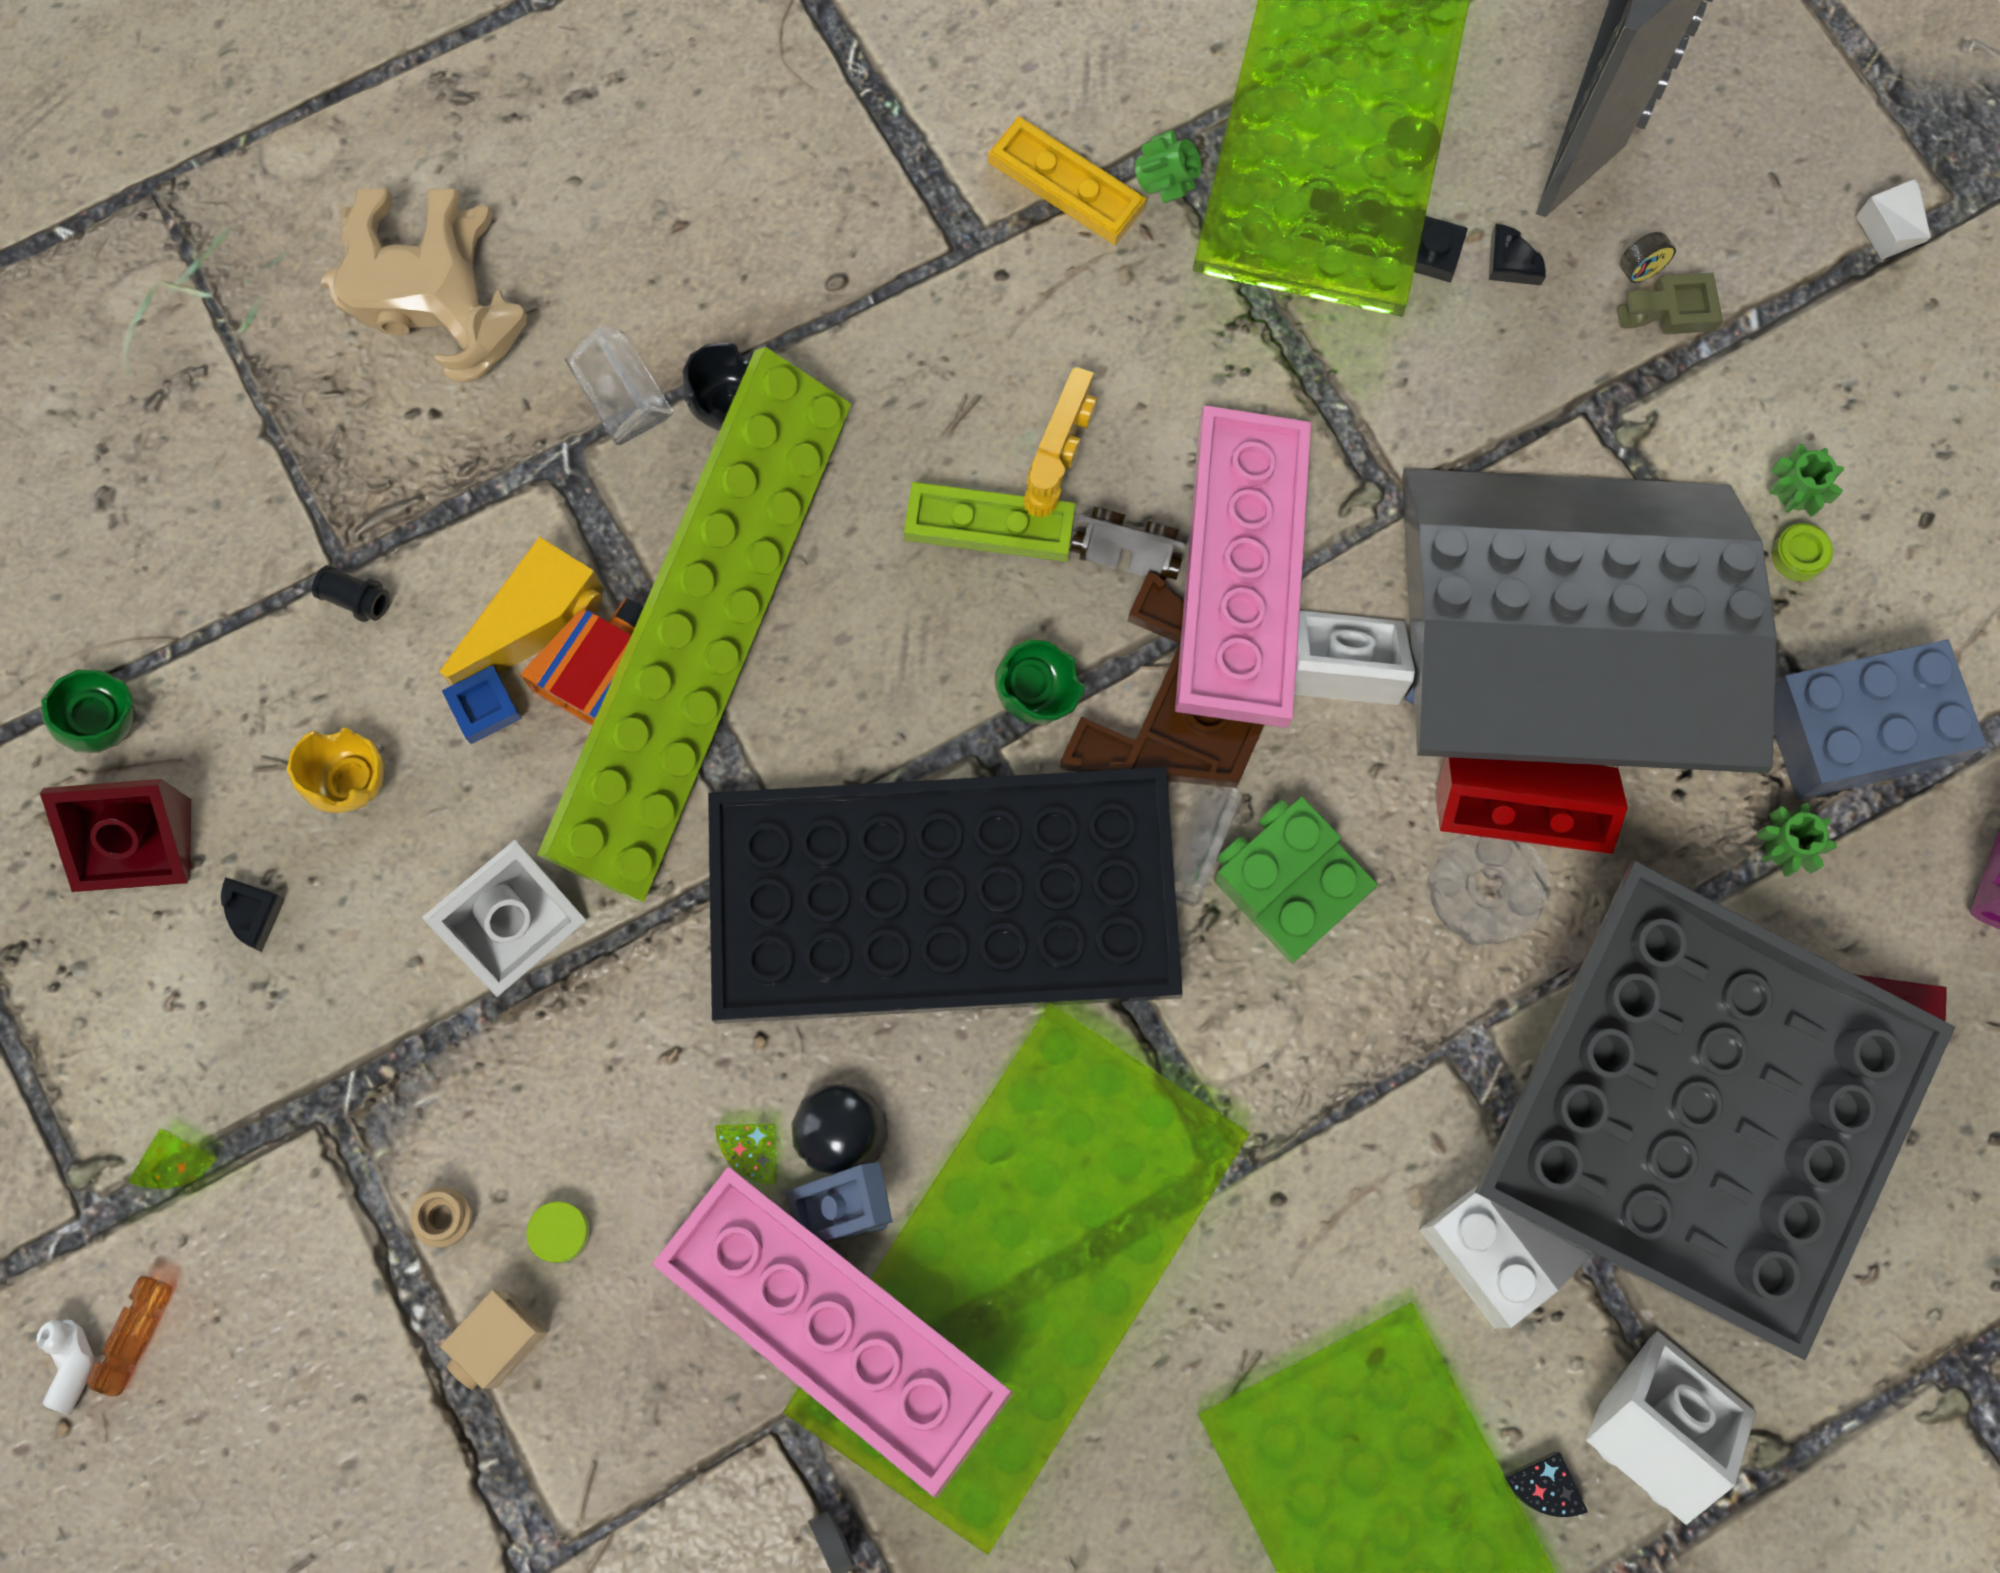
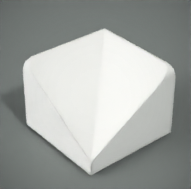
M1915 179L1871 196L1856 215L1857 220L1881 260L1925 243L1931 238L1921 190Z

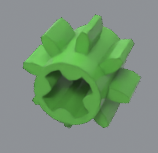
M1174 130L1152 137L1150 142L1141 145L1143 155L1137 158L1135 171L1137 180L1146 193L1154 194L1160 192L1162 202L1167 203L1186 196V192L1196 188L1193 180L1200 176L1201 159L1197 148L1190 140L1183 139L1177 142Z
M1799 444L1789 455V458L1781 457L1771 468L1772 473L1780 477V479L1769 490V493L1778 496L1781 503L1785 505V512L1787 513L1793 509H1806L1810 517L1815 516L1824 507V502L1832 504L1843 492L1833 482L1844 471V467L1836 465L1833 458L1828 455L1827 448H1823L1821 451H1807L1803 444Z
M1804 803L1796 808L1792 816L1783 806L1779 807L1769 814L1774 826H1766L1756 834V837L1765 841L1766 854L1762 857V861L1769 862L1772 860L1777 865L1782 866L1785 877H1789L1797 872L1801 864L1810 874L1824 866L1823 860L1818 854H1827L1837 848V843L1829 840L1827 826L1831 823V819H1821L1817 815L1810 813L1808 803Z

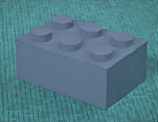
M1949 639L1785 675L1775 684L1774 734L1797 801L1956 765L1987 746Z

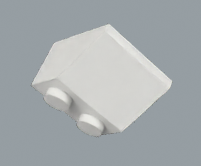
M1476 1185L1420 1228L1419 1231L1494 1329L1512 1328L1558 1292L1587 1260L1589 1255L1586 1251L1475 1193L1478 1186Z
M1656 1331L1600 1403L1586 1441L1599 1452L1604 1460L1617 1466L1642 1487L1654 1502L1667 1508L1687 1525L1735 1486L1756 1411L1659 1331Z

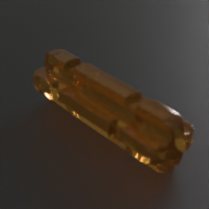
M140 1276L136 1280L128 1297L132 1300L131 1306L129 1308L123 1307L101 1351L105 1358L102 1363L96 1361L87 1379V1386L106 1396H119L123 1393L131 1376V1372L127 1371L130 1364H137L158 1321L154 1314L157 1309H164L172 1293L171 1285L152 1276Z

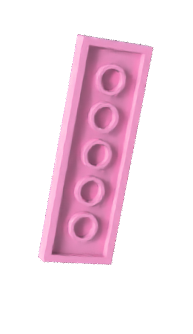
M1205 405L1203 407L1199 421L1175 712L1288 728L1293 720L1311 422Z
M730 1167L725 1169L652 1263L661 1273L935 1498L940 1496L1014 1394L1013 1391Z

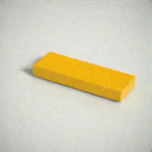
M1020 116L1015 119L988 152V163L1115 246L1146 208V197Z

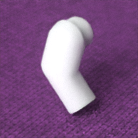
M68 1319L64 1321L51 1320L40 1328L36 1340L38 1348L51 1355L58 1370L42 1404L54 1411L72 1414L94 1368L95 1358L84 1330L80 1325Z

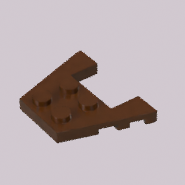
M1149 571L1130 610L1128 622L1181 644L1184 602L1166 587V582L1162 578ZM1179 645L1138 737L1132 739L1081 717L1060 761V768L1067 771L1083 772L1166 767L1167 781L1237 788L1264 725L1175 712L1180 655Z

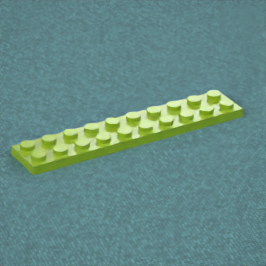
M767 347L755 350L537 853V856L632 901L644 902L851 407L850 402Z

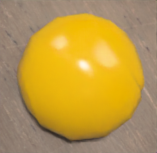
M344 727L335 734L324 735L315 730L306 733L290 750L286 771L298 794L314 808L327 813H345L365 807L369 801L376 797L383 786L385 763L373 741Z

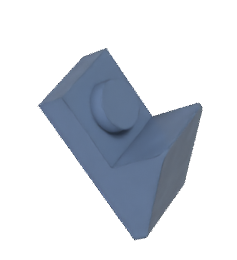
M880 1162L861 1164L786 1191L790 1215L826 1244L884 1230L889 1223L893 1222Z

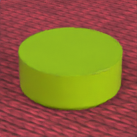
M1799 523L1788 527L1775 540L1771 550V557L1775 568L1784 577L1799 582L1809 581L1816 578L1828 567L1833 557V546L1830 538L1822 529L1812 524Z
M560 1201L547 1203L538 1208L531 1216L526 1230L527 1242L532 1252L544 1261L551 1263L572 1261L585 1250L589 1242V1221L586 1215L572 1204Z

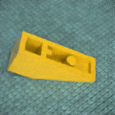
M539 536L439 670L440 674L452 686L491 665L500 674L542 651L578 611L585 609L595 614L602 602L601 594L604 589L595 571Z

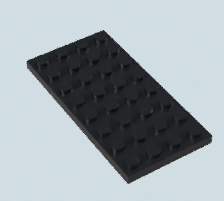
M1166 767L708 793L712 1021L715 1024L1179 999L1183 996Z

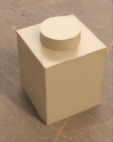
M492 1290L439 1347L451 1358L446 1364L447 1369L464 1386L471 1390L477 1385L483 1390L496 1389L548 1332L506 1291Z

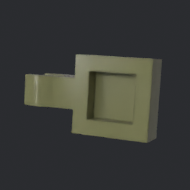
M1714 273L1661 276L1654 286L1655 291L1635 290L1628 292L1626 295L1628 305H1619L1617 307L1620 328H1637L1653 321L1661 320L1663 334L1716 331L1723 322Z

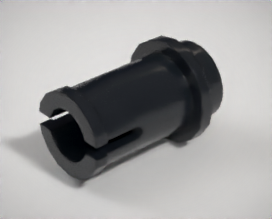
M325 565L317 572L312 584V594L315 598L326 600L353 612L354 618L361 622H367L370 619L373 621L379 620L386 612L389 604V592L383 589L380 581L376 579L363 581L337 571L336 568Z

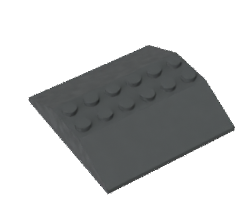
M1609 0L1536 211L1537 215L1547 217L1626 146L1635 127L1645 129L1656 99L1660 100L1666 89L1672 68L1677 69L1689 40L1688 35L1694 37L1706 10L1707 2L1702 0Z
M1421 469L1403 470L1402 485L1411 652L1415 669L1413 689L1417 756L1769 773L1773 768L1777 634L1763 543L1731 485Z
M1631 861L1475 1193L1638 1279L1800 1359L1806 1360L1954 1032L1955 1026L1639 862Z

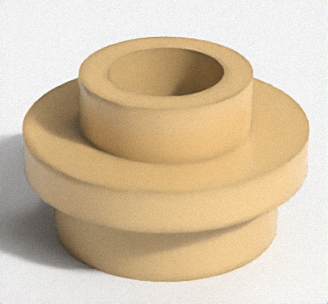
M434 1187L425 1191L417 1198L410 1213V1224L414 1235L422 1243L436 1248L449 1247L459 1242L468 1232L472 1221V1210L469 1201L461 1192L450 1187ZM447 1206L451 1210L452 1220L447 1227L439 1229L434 1224V1214L440 1207Z

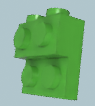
M1302 796L1291 806L1284 799L1276 803L1258 822L1265 830L1250 843L1240 836L1230 844L1217 858V861L1223 867L1217 872L1214 879L1218 887L1292 965L1378 886L1365 870L1341 847L1339 841L1342 837Z

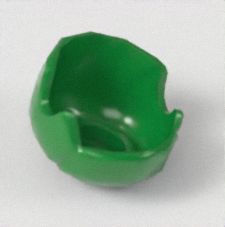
M1027 639L1008 649L995 672V688L1003 708L1023 723L1046 725L1067 716L1075 710L1085 690V684L1081 683L1077 676L1076 659L1067 652L1060 650L1058 646L1050 641Z
M77 669L56 679L45 697L41 700L43 721L48 732L55 741L74 752L100 753L117 746L129 734L134 721L135 705L126 683L101 670Z

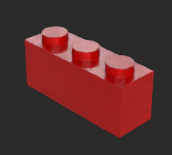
M1444 757L1435 791L1439 829L1442 832L1608 854L1614 853L1628 809L1619 768L1592 764Z

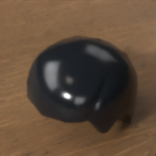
M705 344L689 355L682 371L684 399L690 412L699 421L718 431L723 425L749 365V362L741 356L735 344Z
M841 1084L822 1086L805 1097L800 1102L791 1123L793 1147L799 1157L806 1161L807 1166L828 1174H836L861 1164L876 1162L881 1157L888 1139L886 1114L875 1100L862 1090Z

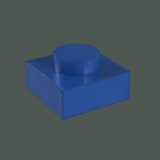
M493 665L442 690L465 739L470 744L522 719L498 671Z

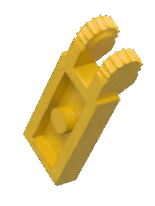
M1079 367L1072 368L1039 444L1030 471H1028V486L1023 502L1025 510H1028V514H1032L1034 517L1039 516L1041 518L1042 516L1047 517L1048 514H1052L1060 500L1062 492L1060 485L1064 479L1066 469L1071 470L1080 447L1081 438L1075 437L1079 427L1089 428L1096 410L1098 397L1090 395L1094 372Z

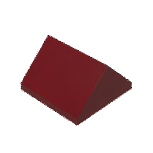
M153 779L43 788L40 792L72 892L188 883L190 879L191 799L164 780Z

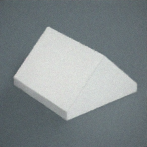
M1299 611L1294 695L1399 705L1411 686L1415 674L1405 621Z
M516 840L512 841L422 917L496 997L587 921Z

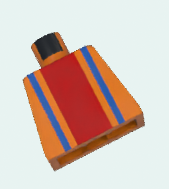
M624 598L609 622L588 610L578 611L521 673V677L533 693L593 726L644 607L633 600Z

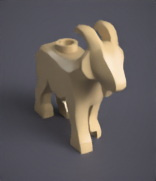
M357 189L353 208L343 206L342 243L347 250V254L338 268H333L324 274L321 279L322 288L330 289L331 297L340 311L352 315L366 327L377 328L386 334L399 336L408 334L410 328L442 326L464 349V351L453 355L436 354L434 356V361L444 367V375L452 381L462 383L476 381L481 378L496 362L508 353L527 322V314L523 307L518 304L506 303L500 290L495 291L490 306L485 307L479 304L473 264L478 239L488 229L493 214L490 207L476 206L470 210H459L460 193L456 189H428L426 229L420 246L392 244L382 247L377 236L379 222L390 211L392 194L388 189Z

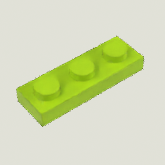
M912 482L904 526V541L1068 562L1076 503L1059 501L1052 514L1040 518L1039 516L1034 517V515L1028 514V510H1025V505H1023L1024 496Z

